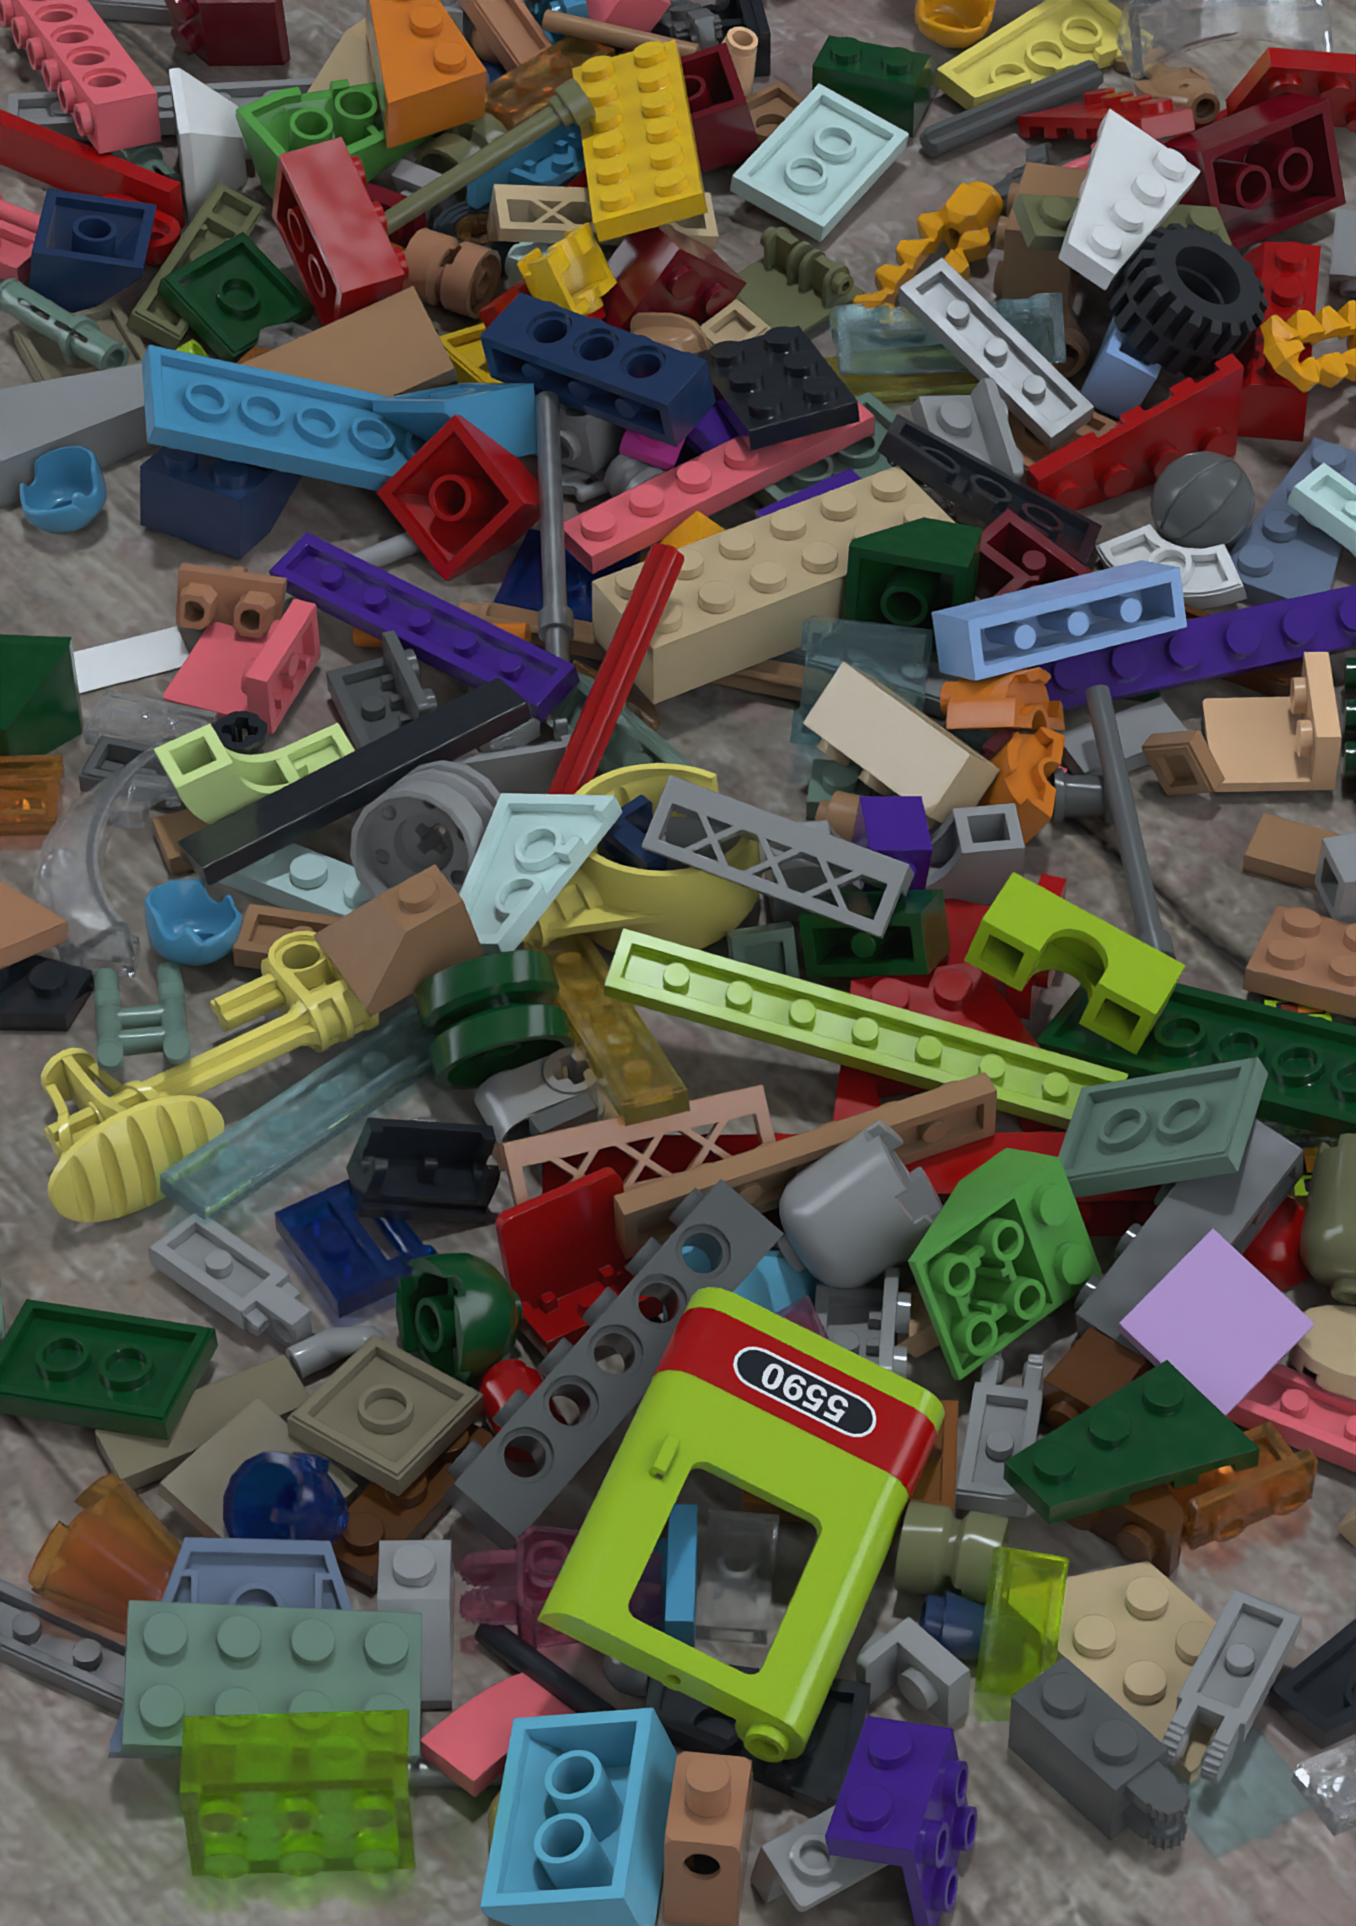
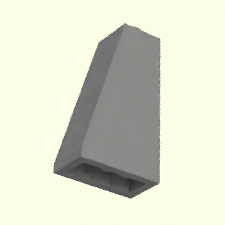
M142 363L0 388V508L20 501L19 486L21 483H25L27 486L33 483L35 460L41 455L60 447L82 446L95 452L100 467L103 468L159 446L147 443Z

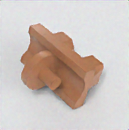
M182 563L178 569L176 624L184 628L202 630L203 628L206 629L211 622H220L233 626L240 636L261 638L264 634H268L273 621L276 619L281 620L284 615L287 578L249 573L248 568L245 566L234 565L232 570Z

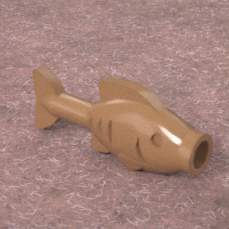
M1157 48L1140 54L1114 59L1116 71L1141 73L1149 79L1134 83L1136 95L1151 94L1153 99L1172 98V105L1192 108L1194 121L1199 124L1209 123L1218 115L1220 102L1212 82L1208 80L1207 73L1194 67H1167L1164 64V48Z

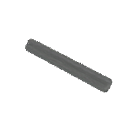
M1084 61L926 127L924 132L919 135L920 144L924 147L927 156L938 157L1018 123L1017 116L1052 109L1083 96L1085 92L1097 90L1099 85H1102L1104 82L1103 74L1099 71L1098 64L1095 61Z

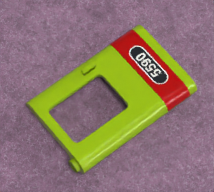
M715 1287L698 1289L692 1295L684 1314L681 1316L652 1376V1381L537 1620L660 1681L669 1689L680 1691L736 1719L735 1729L738 1737L744 1742L745 1748L753 1756L767 1762H780L797 1758L806 1747L896 1531L933 1449L945 1416L942 1403L933 1393L922 1386L731 1291ZM693 1469H703L811 1523L817 1530L816 1543L761 1669L756 1674L749 1675L637 1620L629 1612L628 1605L683 1484L689 1472ZM656 1474L663 1475L662 1479L656 1477Z

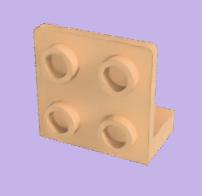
M1304 652L1301 677L1291 678L1290 697L1206 698L1203 700L1202 716L1205 740L1225 778L1215 792L1335 790L1342 736L1329 652Z

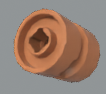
M427 228L417 231L411 238L404 251L409 277L404 280L402 291L414 286L422 302L434 306L441 303L446 310L474 319L479 318L478 311L493 301L500 283L502 268L501 257L498 251L468 241L459 244L457 238Z

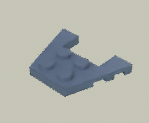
M185 1537L162 1598V1602L353 1610L331 1542L315 1540ZM122 1708L109 1742L108 1758L175 1759L176 1754L121 1752Z

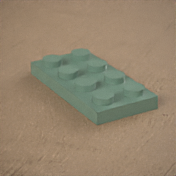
M129 1600L126 1625L121 1752L417 1763L420 1756L422 1613Z

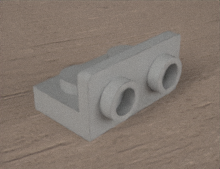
M982 378L970 395L919 396L910 410L915 424L1020 481L1024 474L1023 455L1016 448L1008 423V408L1005 401L1000 397L994 378ZM935 490L940 507L958 506Z
M833 1806L762 1845L750 1880L765 1904L786 1893L796 1910L804 1912L886 1867L888 1864L829 1855L825 1834L835 1808Z

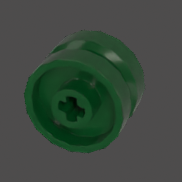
M532 950L505 951L485 955L448 967L427 978L415 989L413 999L421 1028L429 1034L437 1036L430 1044L428 1053L436 1082L447 1089H476L489 1077L499 1072L516 1069L549 1056L559 1049L574 1047L575 1039L567 1012L559 1006L551 1004L557 998L560 989L551 957L544 952Z

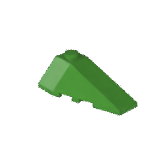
M348 79L331 81L330 89L301 94L299 87L280 89L236 109L235 114L262 187L272 199H274L279 154L342 137L350 156L357 155L361 160L366 175V182H369L434 135L431 134L387 149L376 82L350 86Z

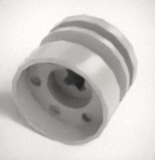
M445 760L419 765L366 806L352 829L350 856L357 879L370 896L375 898L404 882L406 879L436 864L456 892L460 894L500 793L487 777L468 765ZM440 825L446 830L444 834L438 829Z

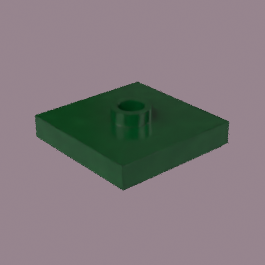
M244 232L237 234L160 280L157 289L158 293L221 360L237 364L311 320L314 313V307Z

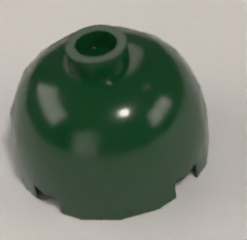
M469 1253L434 1254L414 1258L407 1263V1266L414 1268L412 1275L399 1278L396 1288V1318L400 1341L405 1352L417 1351L420 1360L469 1387L476 1385L480 1377L491 1366L510 1359L518 1336V1327L522 1322V1305L517 1293L510 1288L503 1275L492 1264L483 1258Z

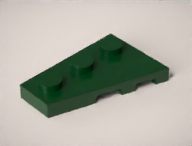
M1166 1360L1004 1461L1003 1479L1048 1524L1127 1503L1133 1492L1170 1482L1173 1489L1198 1483L1199 1474L1231 1465L1233 1471L1238 1472L1258 1466L1260 1448Z

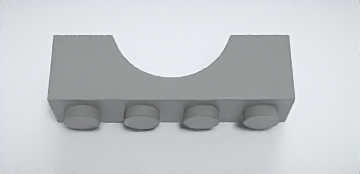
M1015 803L954 808L945 822L930 835L933 851L925 890L943 889L944 899L955 898L978 904L993 903L1013 872L1022 877L1024 876L1025 845ZM828 820L797 822L843 839L834 831ZM771 848L774 853V856L784 853L777 849ZM801 858L793 859L779 866L788 888L800 893H805L828 882L821 866ZM772 869L765 872L766 880L778 884ZM831 870L834 879L843 876V874ZM859 880L839 888L841 893L861 892ZM768 896L773 923L799 921L798 917L805 911Z

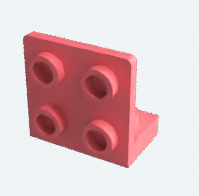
M293 599L281 620L276 619L273 621L268 634H264L261 638L240 636L238 631L231 625L211 622L164 692L165 707L213 720H218L234 711L253 712L266 722L268 734L273 735L321 658L316 604Z

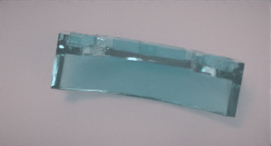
M1062 292L1039 293L1030 296L1029 299L1013 300V298L1000 299L997 302H988L1049 363L1066 361ZM863 304L836 305L829 311L830 329L839 375H911L969 371L905 307L889 308L888 305L866 308Z

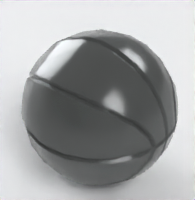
M1201 451L1179 457L1163 469L1153 487L1150 506L1154 524L1166 541L1185 548L1204 549L1225 544V547L1229 548L1240 540L1247 531L1253 517L1255 498L1248 476L1235 461L1219 453Z

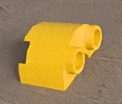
M588 222L563 233L565 238L547 249L548 253L544 257L540 248L537 247L522 257L516 264L532 297L542 301L553 302L559 307L584 316L601 308L604 305L601 296L605 295L617 283Z

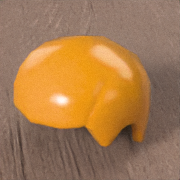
M916 0L914 9L915 24L918 25L919 31L928 40L944 48H968L983 39L992 22L996 0Z

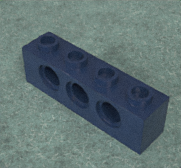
M519 293L480 335L491 378L504 383H534L536 395L543 391L554 392L557 394L559 403L674 447H678L716 403L707 360L691 352L674 349L655 342L644 335L630 333L608 325L600 319L586 317L559 307L553 302L542 301L523 293Z

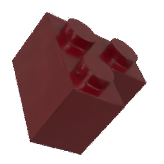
M664 224L628 234L607 262L617 283L605 295L601 296L604 303L602 307L607 315L601 320L608 325L630 332L631 320L638 313L679 314L682 311L705 323L733 302L747 283L711 248Z
M1007 509L982 531L976 596L983 600L1092 573V571L1011 510Z

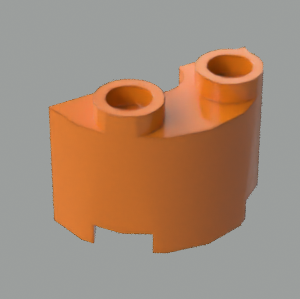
M1028 667L977 681L959 677L957 681L944 682L940 691L941 711L947 718L946 729L951 730L980 729V731L998 732L1002 730L1026 732L1037 731L1040 727H1046L1053 731L1065 730L1063 706L1061 700H1049L1044 684H1047L1051 676L1049 672L1040 667Z
M1040 727L1034 734H1019V731H1017L994 753L989 761L1000 768V771L976 805L987 806L1015 803L1024 845L1052 819L1057 789L1046 778L1061 765L1065 735L1046 727Z

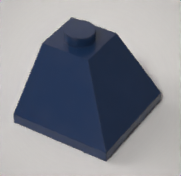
M47 189L31 254L29 288L55 302L68 312L75 313L96 307L143 277L157 205Z

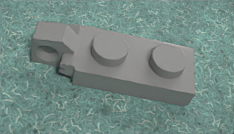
M197 1210L148 1247L149 1260L152 1266L243 1330L247 1328L249 1333L258 1336L266 1329L273 1340L287 1348L315 1335L312 1331L310 1319L312 1311L300 1302L301 1298L299 1296L301 1293L291 1284L290 1273L201 1211Z

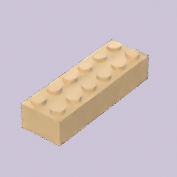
M897 465L677 548V551L684 555L685 561L634 683L653 704H656L842 631L848 552L852 539L923 517L955 522ZM644 562L592 581L593 637L606 652Z

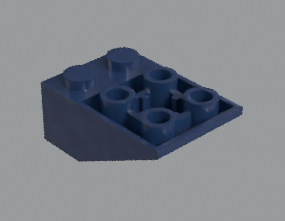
M163 446L140 466V525L241 559L271 532L303 475L281 472L275 469L228 461L222 458Z

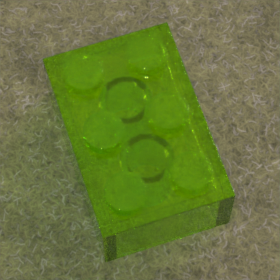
M409 1709L183 1716L180 1798L193 1876L211 1875L219 1879H235L244 1874L286 1873L296 1877H307L319 1872L361 1871L367 1874L378 1875L389 1873L394 1869H416L417 1792Z

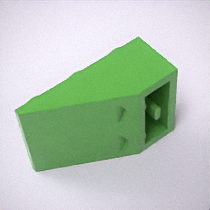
M1005 1148L958 1182L908 1261L949 1370L955 1380L964 1378L1082 1290L1091 1277L1102 1275L1060 1157L1012 1148Z

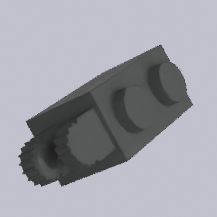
M1064 1656L1011 1696L1008 1747L1109 1840L1129 1827L1141 1839H1147L1148 1845H1154L1155 1849L1162 1848L1165 1851L1168 1848L1173 1850L1175 1846L1180 1847V1843L1185 1841V1834L1187 1833L1186 1816L1184 1815H1188L1190 1797H1188L1189 1790L1184 1789V1784H1178V1778L1166 1768L1168 1748Z

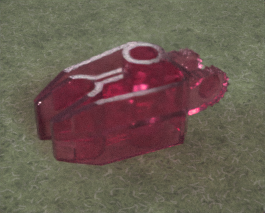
M531 1525L517 1536V1550H489L488 1552L480 1550V1552L472 1551L471 1554H466V1557L462 1558L460 1563V1577H462V1581L467 1582V1585L470 1584L480 1588H472L471 1591H465V1594L461 1595L459 1608L461 1618H465L466 1622H472L473 1625L476 1623L481 1625L485 1623L489 1625H517L518 1636L535 1649L581 1643L537 1620L580 1530ZM652 1551L628 1605L631 1615L645 1624H649L661 1616V1555L655 1551Z

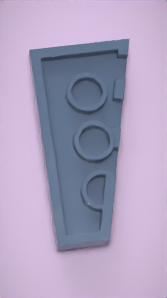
M1315 437L1312 439L1229 554L1246 592L1247 599L1243 601L1254 605H1261L1333 590L1336 571L1344 546L1320 528L1311 525L1304 516L1287 505L1286 501L1294 486L1323 463L1356 486V451Z

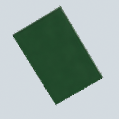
M26 1299L0 1344V1413L169 1440L218 1347L215 1328Z

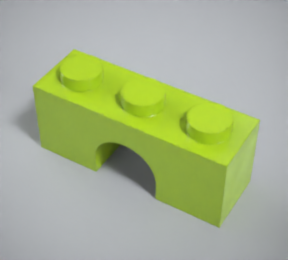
M1015 872L1011 874L983 917L964 959L965 962L1020 992L1028 980L1040 971L1057 970L1071 975L1083 985L1089 998V1003L1079 1024L1137 1055L1167 1005L1186 966Z

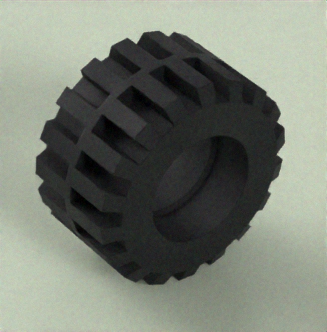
M1171 223L1166 228L1160 226L1154 229L1115 278L1109 291L1112 297L1109 301L1110 312L1117 316L1114 322L1118 330L1126 334L1128 337L1127 342L1134 350L1138 349L1142 352L1146 360L1153 365L1157 363L1163 366L1165 371L1174 375L1181 372L1186 378L1197 379L1200 375L1208 377L1217 372L1215 362L1231 353L1236 356L1262 324L1265 318L1264 312L1267 309V299L1262 295L1265 288L1262 280L1254 275L1256 272L1255 268L1249 261H1245L1240 256L1241 252L1232 244L1229 246L1222 241L1220 236L1213 232L1209 234L1203 232L1198 226L1189 224L1185 228L1179 223Z

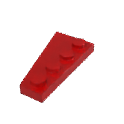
M1115 88L1083 93L1084 102L1017 116L1020 137L1030 138L1040 134H1044L1045 138L1065 137L1066 133L1068 135H1075V139L1098 138L1099 126L1109 108L1154 139L1195 130L1192 108L1172 105V98L1153 99L1151 94L1134 96L1133 91L1115 93Z
M1232 353L1215 362L1217 372L1195 383L1191 377H1188L1169 388L1171 397L1147 411H1144L1138 405L1120 415V420L1106 434L1097 437L1091 431L1028 466L1026 484L1070 509L1077 511L1156 483L1158 476L1168 464L1186 454L1208 451L1227 457L1236 455L1244 366Z

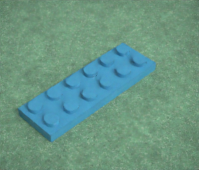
M148 345L141 361L147 443L378 491L427 443V441L373 412L372 400L389 396L154 345Z

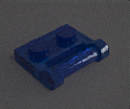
M349 1179L274 1213L277 1232L339 1318L396 1293L399 1278L412 1275L414 1268L407 1266L411 1259L439 1254L433 1246L422 1243L405 1219L371 1218L398 1254V1256L387 1260L353 1213L357 1211Z

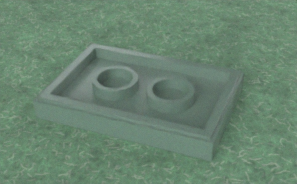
M1258 1057L1082 1087L1058 1156L1063 1164L1074 1197H1084L1238 1172L1268 1076V1072Z

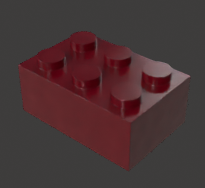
M1286 92L1162 144L1167 148L1178 151L1185 157L1187 162L1201 170L1192 187L1178 204L1217 207L1230 241L1238 250L1346 204L1329 99Z

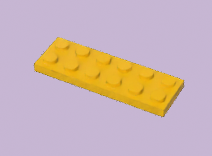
M676 40L664 43L660 41L646 42L636 47L632 52L614 57L596 56L585 61L582 66L572 68L573 78L581 86L596 112L594 117L580 125L592 219L599 242L708 213L681 57Z

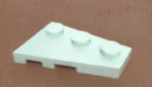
M500 794L459 894L465 903L484 952L479 957L499 952L514 951L623 813L615 796Z

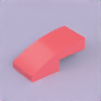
M522 1672L489 1687L441 1721L420 1740L421 1754L424 1759L433 1764L438 1770L473 1797H476L505 1770L514 1718L575 1714L576 1712Z

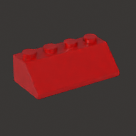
M1265 241L1242 256L1245 261H1249L1255 268L1256 272L1254 275L1262 280L1265 288L1262 295L1267 299V309L1264 312L1265 318L1262 324L1273 315H1278L1286 322L1298 310H1306L1313 316L1315 315L1321 246L1301 244L1293 241L1284 243ZM1260 325L1235 356L1244 366L1238 436L1303 442L1308 392L1303 393L1292 382L1275 372L1271 363L1263 354L1264 337ZM1310 343L1303 344L1305 349L1299 354V363L1312 357V345ZM1200 375L1194 382L1197 383L1206 377Z

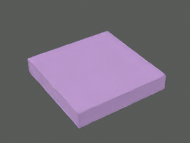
M1212 1229L1118 1324L1116 1330L1154 1366H1158L1168 1360L1227 1416L1312 1329L1315 1323L1216 1230Z

